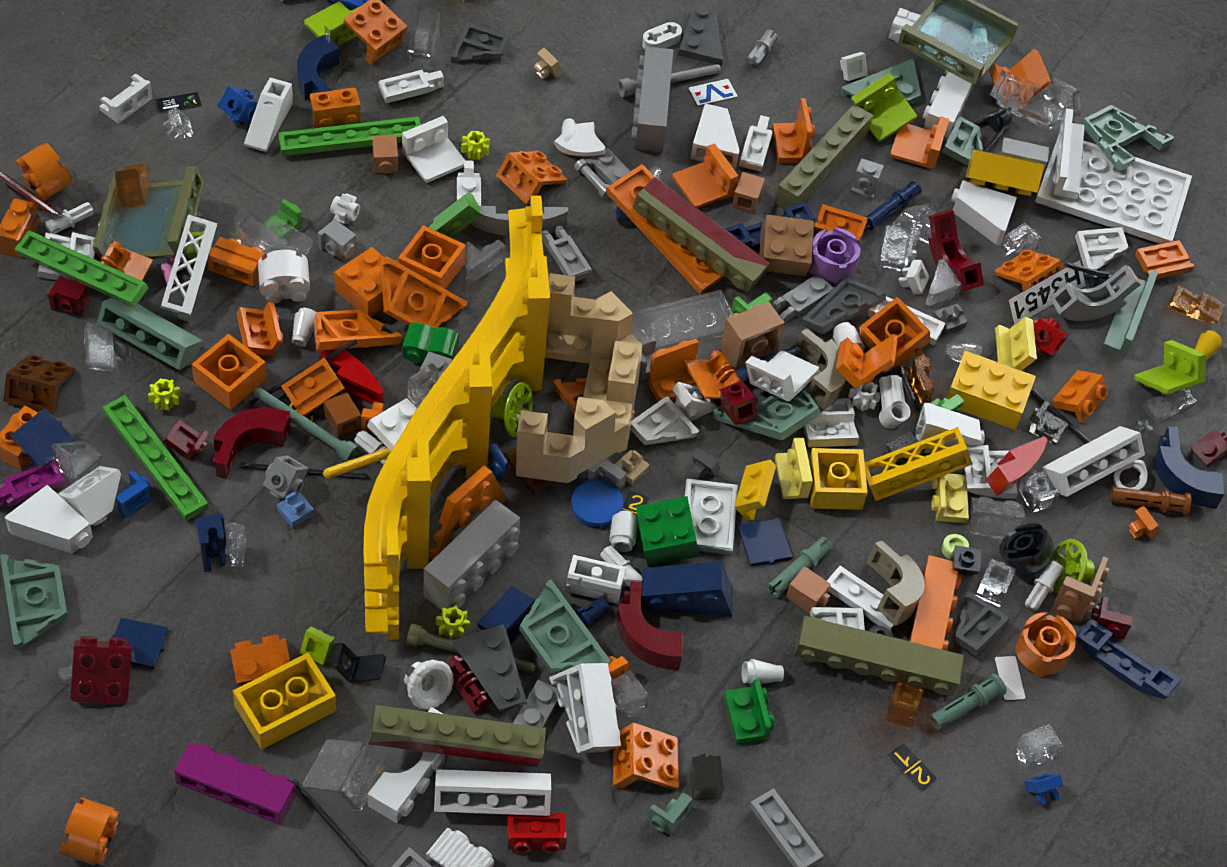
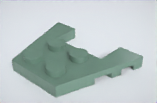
M1110 105L1084 118L1081 125H1084L1085 131L1120 172L1132 166L1136 159L1124 150L1123 146L1140 137L1159 151L1172 144L1174 140L1172 135L1167 133L1165 137L1155 132L1156 127L1150 124L1143 126L1135 122L1136 117Z
M803 389L789 402L775 395L770 396L757 405L758 417L738 425H734L723 411L722 406L713 410V418L717 421L779 440H784L820 416L819 407L809 393Z

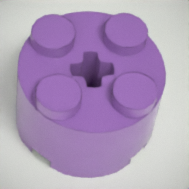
M834 228L833 231H826L825 229L817 233L813 240L812 264L809 272L812 275L818 274L833 286H837L846 277L850 279L856 271L861 252L857 238L851 232L841 228Z

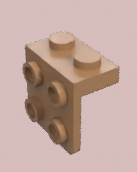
M1102 557L1089 585L1066 576L1050 612L1078 624L1081 623L1084 615L1089 617L1102 591V583H1104L1110 568L1106 567L1108 558Z

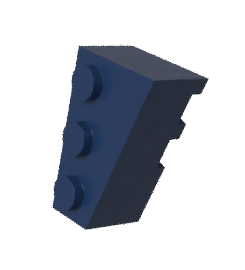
M722 561L643 568L642 597L648 610L732 616L733 588Z

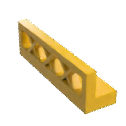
M958 427L864 462L866 478L875 501L973 465ZM955 437L959 444L951 447L943 446L947 440ZM923 449H933L930 455L925 457L919 455ZM903 457L909 459L904 465H895L897 459ZM879 466L885 468L882 473L871 477L869 470Z

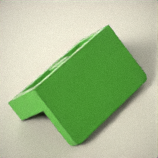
M470 192L466 193L433 219L434 223L429 228L452 238L481 216L482 213L473 194Z

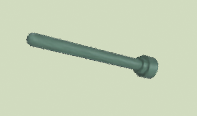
M262 388L255 390L254 395L270 407L290 411L293 422L336 449L339 458L344 462L355 459L358 455L360 447L352 441L339 440Z

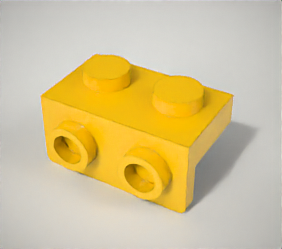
M771 460L747 465L734 508L748 521L754 520L757 509L765 507L776 465Z

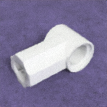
M890 375L879 379L882 403L879 420L888 429L896 428L910 416V408L904 399L902 378L899 375Z

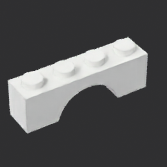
M432 707L428 711L432 713L443 714ZM422 752L423 755L420 761L413 768L401 773L383 772L368 793V807L398 823L402 816L406 817L414 806L413 800L418 793L423 794L430 783L429 778L433 772H436V769L441 770L446 760L445 755Z

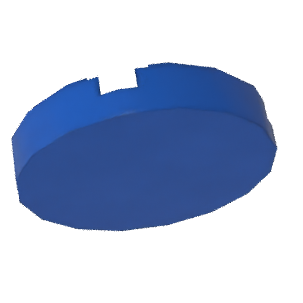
M588 480L580 484L573 492L571 499L572 513L585 526L608 527L612 523L613 515L622 511V494L616 486L608 481Z

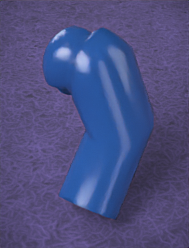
M492 444L488 447V454L493 462L487 468L492 471L496 479L504 476L509 461L498 445Z

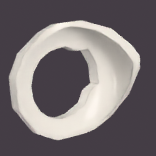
M1135 460L1116 470L1113 475L1115 487L1142 490L1148 478L1145 463L1142 460ZM1133 467L1140 472V481L1135 487L1128 488L1121 484L1119 476L1123 470Z

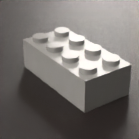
M646 46L645 55H640L631 140H635V150L660 153L663 151L673 49Z
M497 500L492 502L424 568L423 596L440 610L442 608H452L457 605V608H460L465 602L466 596L471 591H477L482 586L484 579L490 573L494 574L500 568L502 561L507 556H513L519 547L520 517Z

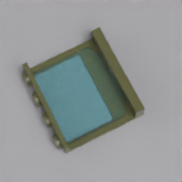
M934 0L912 26L905 24L901 30L898 45L976 86L1014 40L1019 23L974 0Z
M186 167L182 181L126 185L119 172H114L112 182L109 184L107 199L103 204L102 217L98 222L96 238L92 243L93 251L97 253L100 260L107 252L108 245L113 243V241L121 243L123 245L122 248L150 259L175 258L188 214L196 217L204 186V180L197 167ZM191 223L189 228L190 233H192L193 223ZM188 247L183 249L182 252L185 257Z

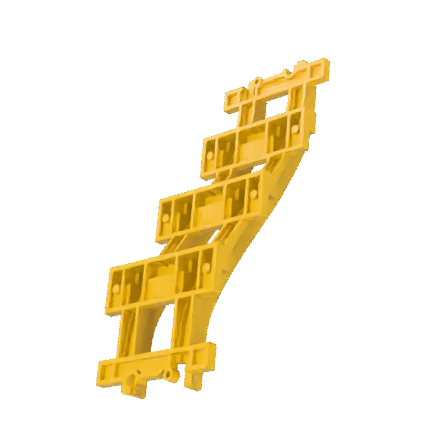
M531 196L530 206L508 211L510 258L505 259V280L474 332L415 411L375 481L368 501L364 525L365 628L368 634H388V640H399V575L402 559H407V569H424L429 564L430 497L452 466L460 464L461 468L465 467L466 478H470L481 467H487L490 413L512 379L516 378V381L527 383L531 391H542L550 290L547 257L543 255L541 196Z

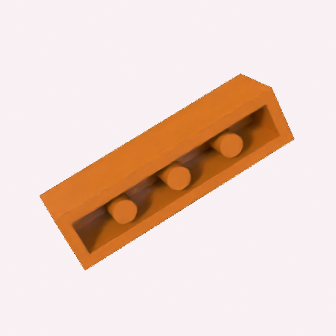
M929 555L922 574L925 587L915 608L908 641L947 651L949 641L944 640L946 633L950 634L953 618H950L949 614L950 611L954 612L958 596L953 594L954 589L958 590L960 587L962 574L953 570V561Z

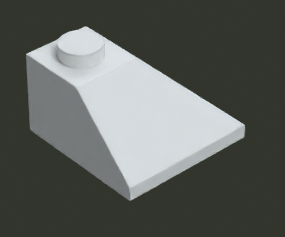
M99 466L59 492L58 495L85 518L90 525L96 526L105 521V515L113 510L121 473L119 469Z

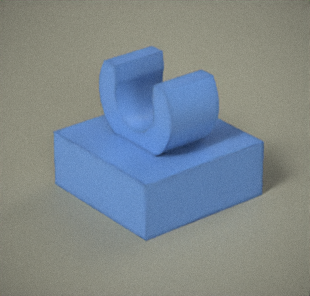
M295 491L277 504V510L292 528L314 515V508L301 493L296 494Z

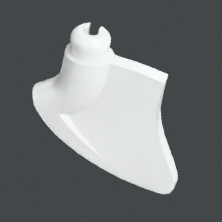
M573 119L564 120L562 133L554 141L559 151L574 156H596L606 153L604 144L595 135L594 122L576 124Z

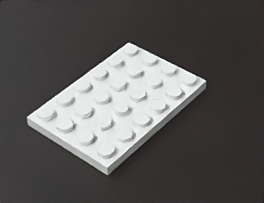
M1058 135L1035 200L1036 203L1111 228L1122 227L1126 233L1159 244L1173 241L1192 178L1191 175L1139 158L1135 159L1132 166L1120 172L1098 145L1083 140L1077 199L1053 195Z

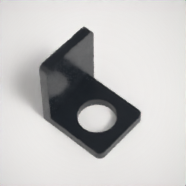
M340 643L333 667L349 683L380 680L386 656L384 654L356 656L344 643ZM344 654L347 656L348 665L346 669L343 667L342 657Z

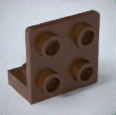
M37 355L26 356L6 373L3 401L23 407L27 406L38 411L46 408L50 414H53L57 410L59 387L75 373V368L67 366L64 362L43 360L42 357Z

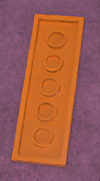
M641 164L609 185L605 192L700 295L725 278V276L718 274L713 267L705 261L698 259L693 252L685 246L678 244L673 237L665 231L659 230L653 222L638 214L633 208L637 194L654 177Z

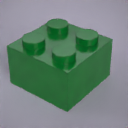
M688 496L636 506L648 567L700 557Z

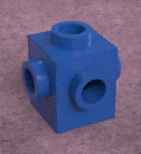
M228 86L217 107L228 114L227 118L237 124L240 122L251 123L258 101L254 98L255 94L245 88L240 89Z

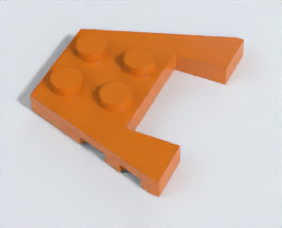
M486 466L481 467L447 497L439 523L443 526L434 535L433 542L436 543L434 549L429 550L430 559L433 560L452 542L453 533L460 526L462 528L467 526L478 510H485L495 500L501 504L506 500V496L494 474Z

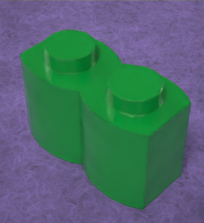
M410 323L402 346L403 358L412 363H423L428 352L454 359L459 345V333L448 328H433L423 323Z

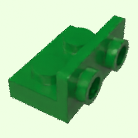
M753 680L752 687L725 690L724 699L736 745L768 740L771 729H774L773 714L767 711V691L765 688H761L760 680Z

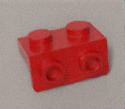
M550 813V816L507 815V850H514L519 853H526L531 850L555 853L565 850L567 841L565 813Z

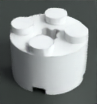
M276 250L267 253V258L263 261L262 257L259 259L260 293L266 297L267 302L277 304L281 302V299H292L296 302L306 299V294L310 290L308 259L305 255L302 254V257L296 255V251Z

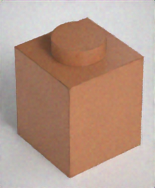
M396 135L372 136L374 173H397L398 151Z
M742 172L734 193L732 208L755 214L762 195L765 178Z
M804 566L790 583L786 598L810 614L812 607L826 606L831 597L828 595L831 584Z

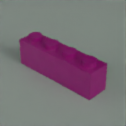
M190 742L174 770L177 784L278 825H281L296 797L295 784L289 778L282 775L274 776L269 774L258 765L249 766L244 764L233 755L226 754L224 756L214 752L211 747L205 744L197 745Z

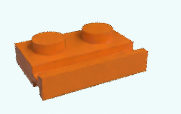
M1180 240L1137 249L1135 254L1145 273L1149 275L1151 270L1158 272L1156 280L1189 273L1194 268V264L1190 263V257Z
M325 358L281 386L294 407L304 417L322 406L324 401L346 390Z

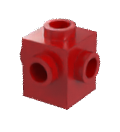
M1051 317L1048 320L1045 318H1040L1038 321L1034 320L1036 351L1040 353L1045 351L1050 355H1056L1069 334L1060 329L1062 324Z

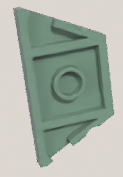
M910 59L845 85L841 88L840 94L844 97L848 94L854 96L890 72L895 78L898 90L909 105L919 102L921 92L914 60Z
M3 554L0 555L13 644L16 651L67 619L68 614L61 572L58 565L40 564L30 559H25L23 562L10 559L9 555Z
M551 579L547 581L544 590L532 605L529 614L526 615L520 624L519 630L550 673L563 672L579 664L610 663V659Z

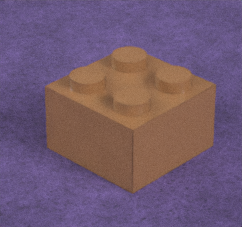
M766 215L761 227L759 255L770 263L766 272L806 277L812 264L814 221Z
M769 301L761 305H754L739 314L734 313L726 319L720 349L735 370L746 366V361L751 356L761 360L778 352L784 321Z

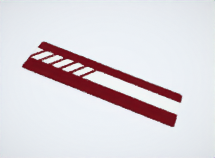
M0 172V179L41 209L64 216L9 175Z

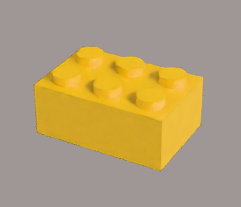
M971 150L965 177L970 178V183L985 186L986 182L993 183L992 188L1008 191L1009 187L1016 188L1015 193L1031 196L1032 192L1038 193L1045 165L984 151Z
M965 351L947 399L949 400L958 394L964 400L959 410L1016 430L1036 376Z
M309 653L233 690L235 708L261 750L336 712V695Z

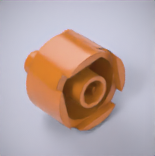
M47 143L37 146L15 160L19 169L23 173L25 172L22 178L29 188L34 186L37 196L43 201H46L72 183V178L65 166L62 167L58 161L60 160L59 156Z
M1045 612L1031 616L1026 621L1017 640L1015 652L1018 659L1037 677L1053 675L1063 670L1075 649L1076 632L1071 623L1062 616L1056 615L1055 617L1047 615L1048 613Z
M81 797L80 803L77 802L74 806L64 831L68 841L67 843L61 842L59 853L91 865H103L108 852V848H106L108 837L114 838L119 825L117 821L119 812L113 807Z

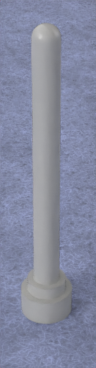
M715 64L671 73L670 83L717 74L721 71V67ZM629 78L619 79L617 82L619 95L622 98L632 96L636 92L637 81L630 80Z

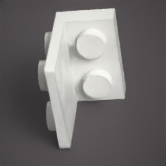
M444 116L402 133V152L426 183L464 167L465 159L448 139V121Z
M780 351L769 362L753 356L746 361L750 384L788 402L820 372L818 366L785 351Z

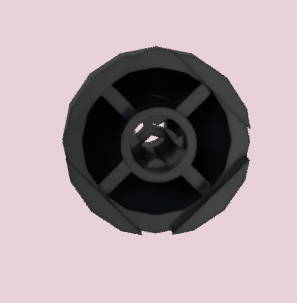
M1038 523L1018 526L1014 529L1016 531L1015 534L1010 538L1007 534L1003 538L999 553L1007 566L1021 575L1039 573L1051 563L1054 557L1053 540L1048 531L1043 529L1042 525Z

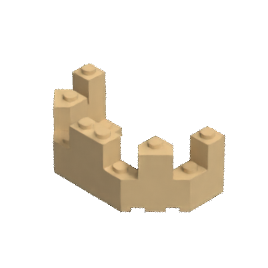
M550 273V306L545 358L589 364L584 396L578 397L573 436L547 432L548 414L521 410L517 429L516 476L569 483L575 480L578 474L587 469L589 471V469L605 461L609 456L615 453L620 454L627 450L640 375L642 344L632 334L633 313L612 291L597 298V300L574 297L575 276Z

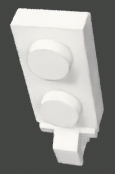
M419 70L380 80L378 86L387 104L444 86V76L441 70L432 73Z
M761 115L758 126H750L739 163L740 167L762 172L772 137V130L767 129L770 117Z
M464 161V173H458L457 200L470 192L473 194L478 206H481L480 174L474 173V161Z

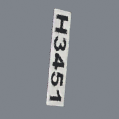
M1080 260L1074 263L1081 266ZM1066 267L1009 299L1014 325L1024 317L1030 318L1053 305L1050 297L1067 282L1079 289L1086 286L1083 272Z

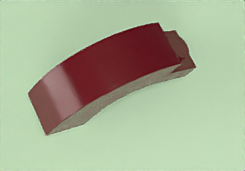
M946 210L928 216L932 235L928 237L929 247L934 262L946 282L962 292L983 286L981 262L970 259L963 251L958 238L954 211Z
M255 408L241 412L227 420L213 438L215 453L212 465L216 468V476L227 479L236 455L241 449L250 444L269 443L283 447L291 428L290 411L276 408Z
M631 581L630 590L624 591L623 604L618 606L617 627L622 641L630 652L640 660L656 667L679 670L682 659L683 633L662 631L647 623L641 612L642 582Z

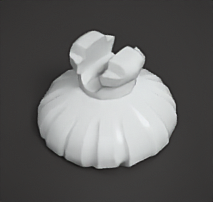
M437 660L414 663L412 665L415 668L410 677L405 674L404 678L408 696L412 703L419 709L430 710L431 707L436 708L443 704L452 691L454 683L453 672L449 665Z

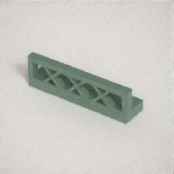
M1151 270L1147 281L1138 279L1141 285L1125 298L1127 304L1116 311L1101 350L1125 358L1156 280L1157 271Z

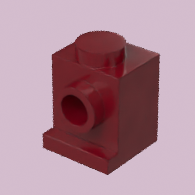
M61 276L58 277L48 293L50 307L53 311L60 308L65 312L81 315L84 310L86 311L91 303V297L86 285Z

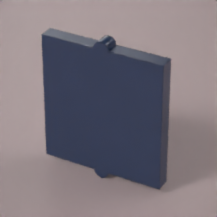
M43 408L10 436L23 450L22 454L28 455L40 469L75 440L62 426L63 423L57 421L46 408Z
M779 518L766 521L758 519L754 523L738 525V531L750 566L767 563L773 565L774 562L792 559V554Z
M121 618L116 633L111 638L121 637L126 638V642H132V665L155 669L160 653L164 651L163 644L168 627Z

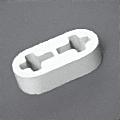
M668 22L652 28L643 34L642 46L645 49L646 46L667 48L675 45L681 40L682 28L674 22Z

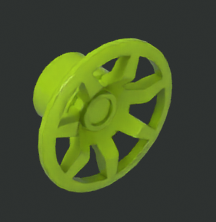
M524 382L517 383L510 394H502L492 408L493 417L504 420L506 432L511 437H517L515 430L519 425L521 410L532 412L533 398L529 385ZM528 402V409L523 408V404Z
M1067 539L1061 542L1054 550V557L1052 561L1056 559L1064 568L1061 573L1062 577L1053 586L1054 592L1057 594L1066 576L1088 584L1095 572L1094 563L1087 559L1085 547L1080 541ZM1073 544L1079 549L1075 553H1073ZM1065 546V553L1067 555V558L1059 553L1061 549Z

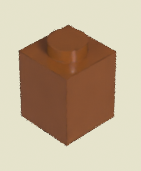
M347 392L324 401V417L338 439L361 430V414Z

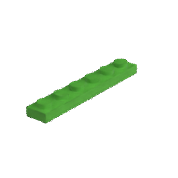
M419 117L278 132L282 156L373 146L372 136L396 135L397 143H402V133L421 124Z
M30 230L15 248L18 255L132 307L136 306L148 290L145 282Z
M126 395L102 407L103 413L185 521L209 509L208 502Z

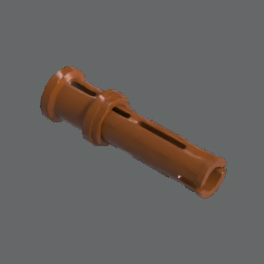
M1112 486L1110 502L1154 507L1163 513L1166 511L1182 512V515L1187 516L1191 506V494L1187 492L1184 495L1169 493L1168 490H1161L1158 493Z

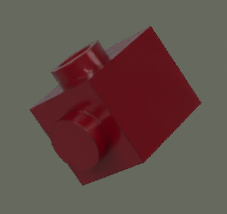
M743 381L719 389L722 409L734 425L758 417L756 397Z

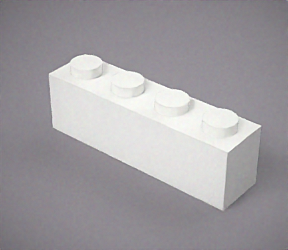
M945 70L944 74H946V77L941 76L937 86L939 91L934 90L930 100L932 105H927L922 118L926 119L924 128L932 130L933 124L938 125L941 116L949 118L945 137H949L974 85Z
M1119 426L1043 466L1047 490L1067 497L1144 456L1141 433Z
M436 769L434 812L550 816L551 774Z

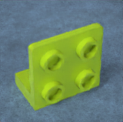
M337 2L305 19L304 25L317 37L327 34L337 46H340L357 36L343 22L344 18L356 9L350 11L341 2Z
M890 72L851 97L853 104L873 115L870 131L878 142L883 141L917 119V114L898 90L895 78Z
M1170 340L1164 342V365L1134 375V380L1143 383L1144 386L1152 387L1165 395H1172L1176 391L1193 388L1195 385L1205 382L1206 354Z

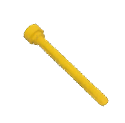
M384 448L326 468L323 471V475L325 478L330 479L385 460L391 451L388 448Z

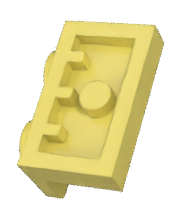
M1024 317L1010 329L1001 325L995 327L998 363L1022 371L1037 359L1032 319Z
M794 438L792 447L788 449L787 453H777L775 455L783 499L808 498L813 482L804 438Z
M946 474L931 480V489H935L931 509L936 512V521L967 524L969 514L965 475Z

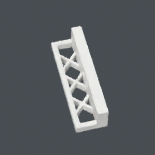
M1066 108L1059 128L1053 195L1077 199L1080 184L1084 125L1072 123L1073 109Z
M189 214L160 307L180 313L178 319L187 322L194 306L217 227V223ZM191 223L205 227L202 236L193 238L189 231ZM193 245L198 253L197 257L187 261L182 253L183 249ZM181 259L183 264L178 266ZM186 268L191 276L190 280L180 284L176 277V272ZM174 282L177 287L172 289V285ZM180 291L184 298L182 307L168 303L170 294Z

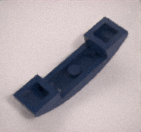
M806 202L785 208L784 215H781V217L814 221V223L817 219ZM763 222L744 227L740 223L725 228L726 231L750 249L760 248Z
M1090 619L1076 634L1078 643L1101 666L1117 678L1144 693L1166 699L1181 682L1179 677L1160 664L1153 668L1111 639L1113 633L1093 619Z

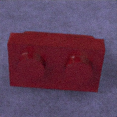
M81 636L80 640H75L71 700L73 702L125 704L129 696L132 642H126V638L112 637L109 638V641H98V637Z

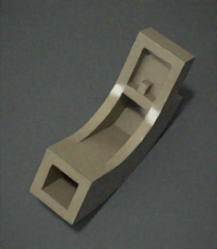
M807 328L800 333L796 346L799 348L801 356L811 364L819 367L820 372L812 378L807 392L814 402L825 410L836 402L846 382V379L836 370L839 346L832 339L825 343Z
M879 541L875 543L866 563L891 586L886 589L877 609L897 626L910 618L924 591V577L918 565L908 554L900 557L886 543Z

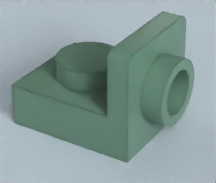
M683 792L677 800L673 798L669 802L665 811L653 804L649 808L648 821L657 831L666 832L671 836L690 812L693 798Z

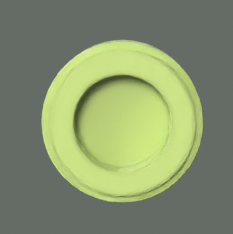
M959 534L948 535L942 544V553L946 558L950 559L955 545L969 548L967 539Z

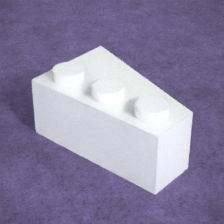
M608 663L579 664L549 677L551 684L557 685L561 697L558 699L560 707H565L569 720L566 724L577 753L606 752L621 746Z

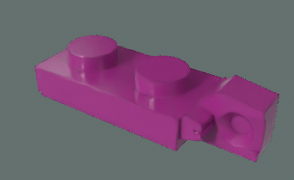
M50 460L41 469L35 466L3 479L4 483L0 485V508L24 502L46 485L52 490L65 485V479L55 461Z

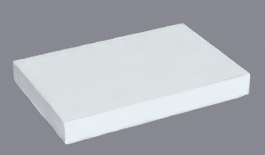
M695 479L686 480L685 496H688L698 551L732 555L736 516L734 505L737 498L738 485Z

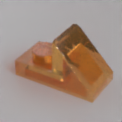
M147 163L126 166L124 170L115 172L122 209L146 205L150 168Z
M897 682L889 704L886 720L912 728L924 689L912 688L907 684Z

